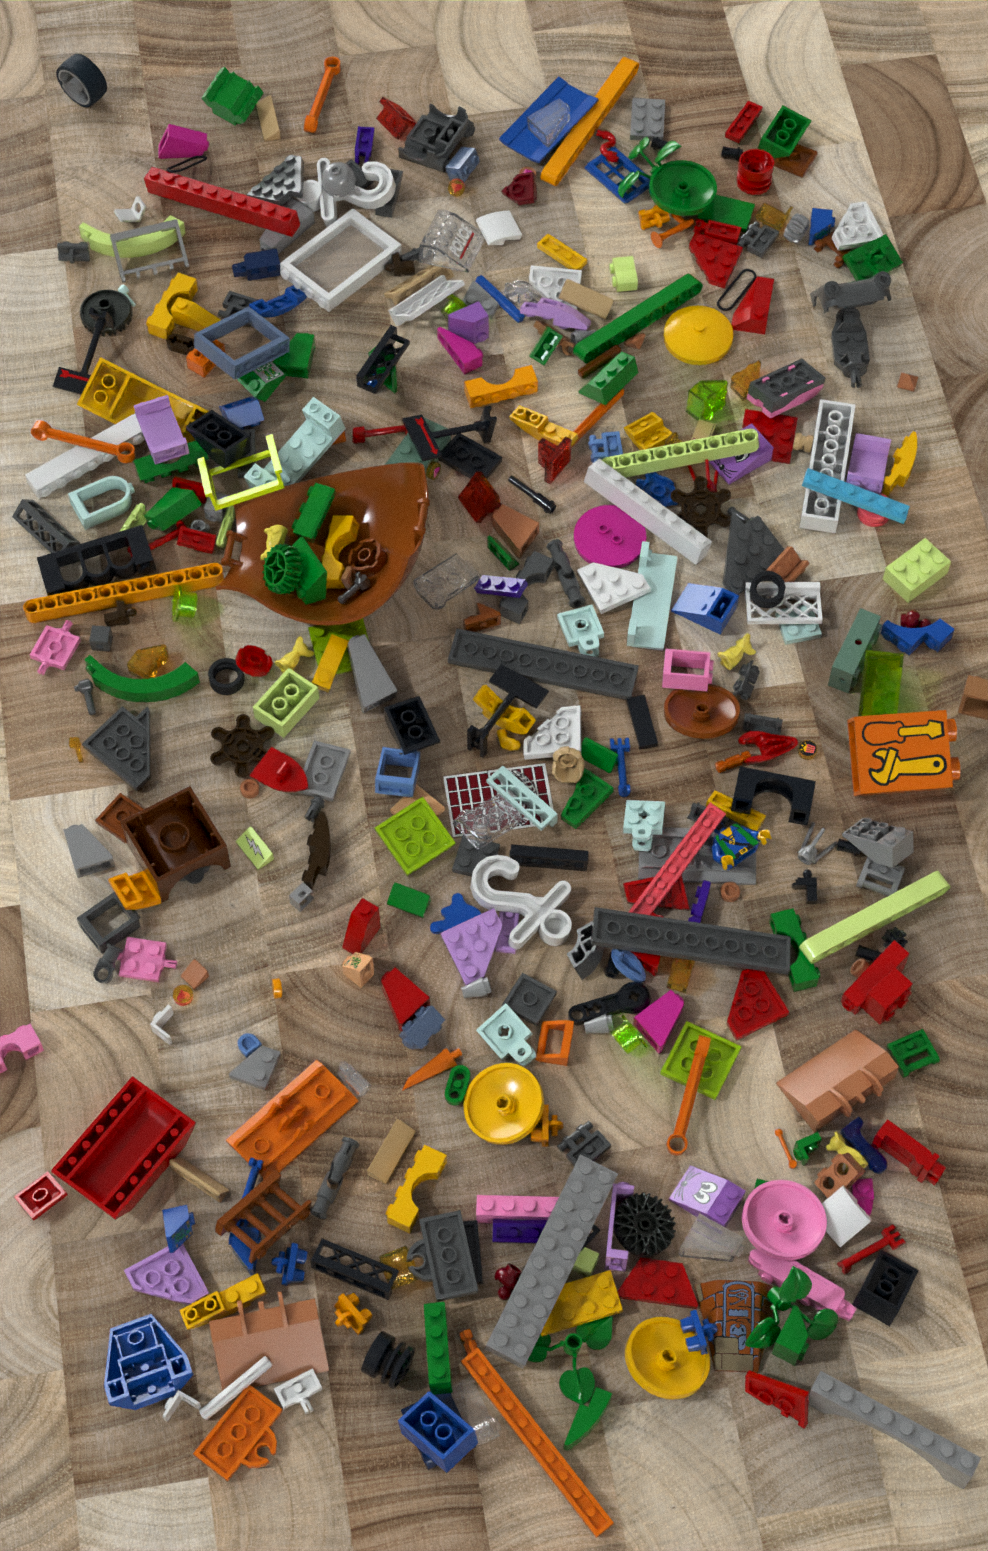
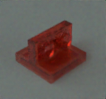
M385 97L380 99L379 102L384 108L376 119L399 140L408 127L413 129L417 122L397 103Z
M543 437L538 442V463L545 468L544 481L548 484H551L571 461L572 440L568 437H565L558 446Z
M476 471L458 496V499L476 523H481L488 513H493L495 509H499L502 505L498 493L484 474Z

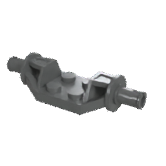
M858 309L839 310L836 314V323L831 333L834 365L843 371L845 377L851 379L852 388H855V383L857 388H860L862 386L861 376L867 372V366L870 361L867 333L860 319Z

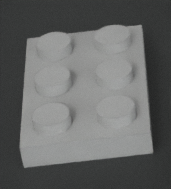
M632 98L630 140H642L644 137H648L650 141L653 140V137H659V139L663 140L664 99Z
M314 740L303 768L307 777L308 789L298 791L297 793L312 797L316 796L333 802L351 754L350 749Z

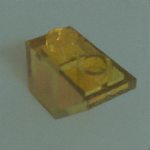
M759 360L749 364L742 371L734 373L731 377L730 388L742 401L747 399L750 382L759 378L761 368Z
M161 644L138 649L127 663L129 673L139 679L154 678L159 667L166 663L168 659L167 646Z
M675 958L666 988L686 993L696 961Z

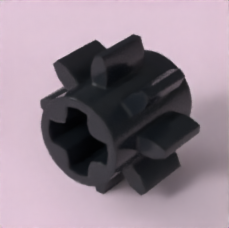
M897 927L887 929L882 937L885 941L883 946L887 948L895 940L904 948L905 944L908 943L904 938L907 934Z

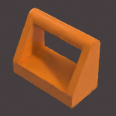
M557 1020L542 1022L536 1061L567 1066L574 1021ZM549 1029L564 1031L561 1052L559 1054H545Z

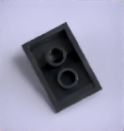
M213 410L186 426V429L207 455L224 469L250 452V435Z
M420 696L384 707L386 724L404 755L440 743V739Z
M881 1249L852 1305L890 1327L911 1288L918 1270Z

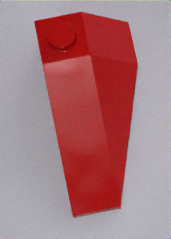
M757 276L733 314L731 324L733 330L765 335L774 284L773 278Z

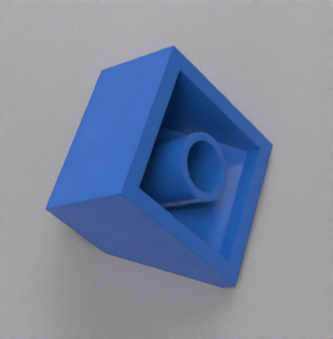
M253 396L219 406L222 416L241 430H244V427L248 425L251 427L260 425V421L265 420L259 400Z

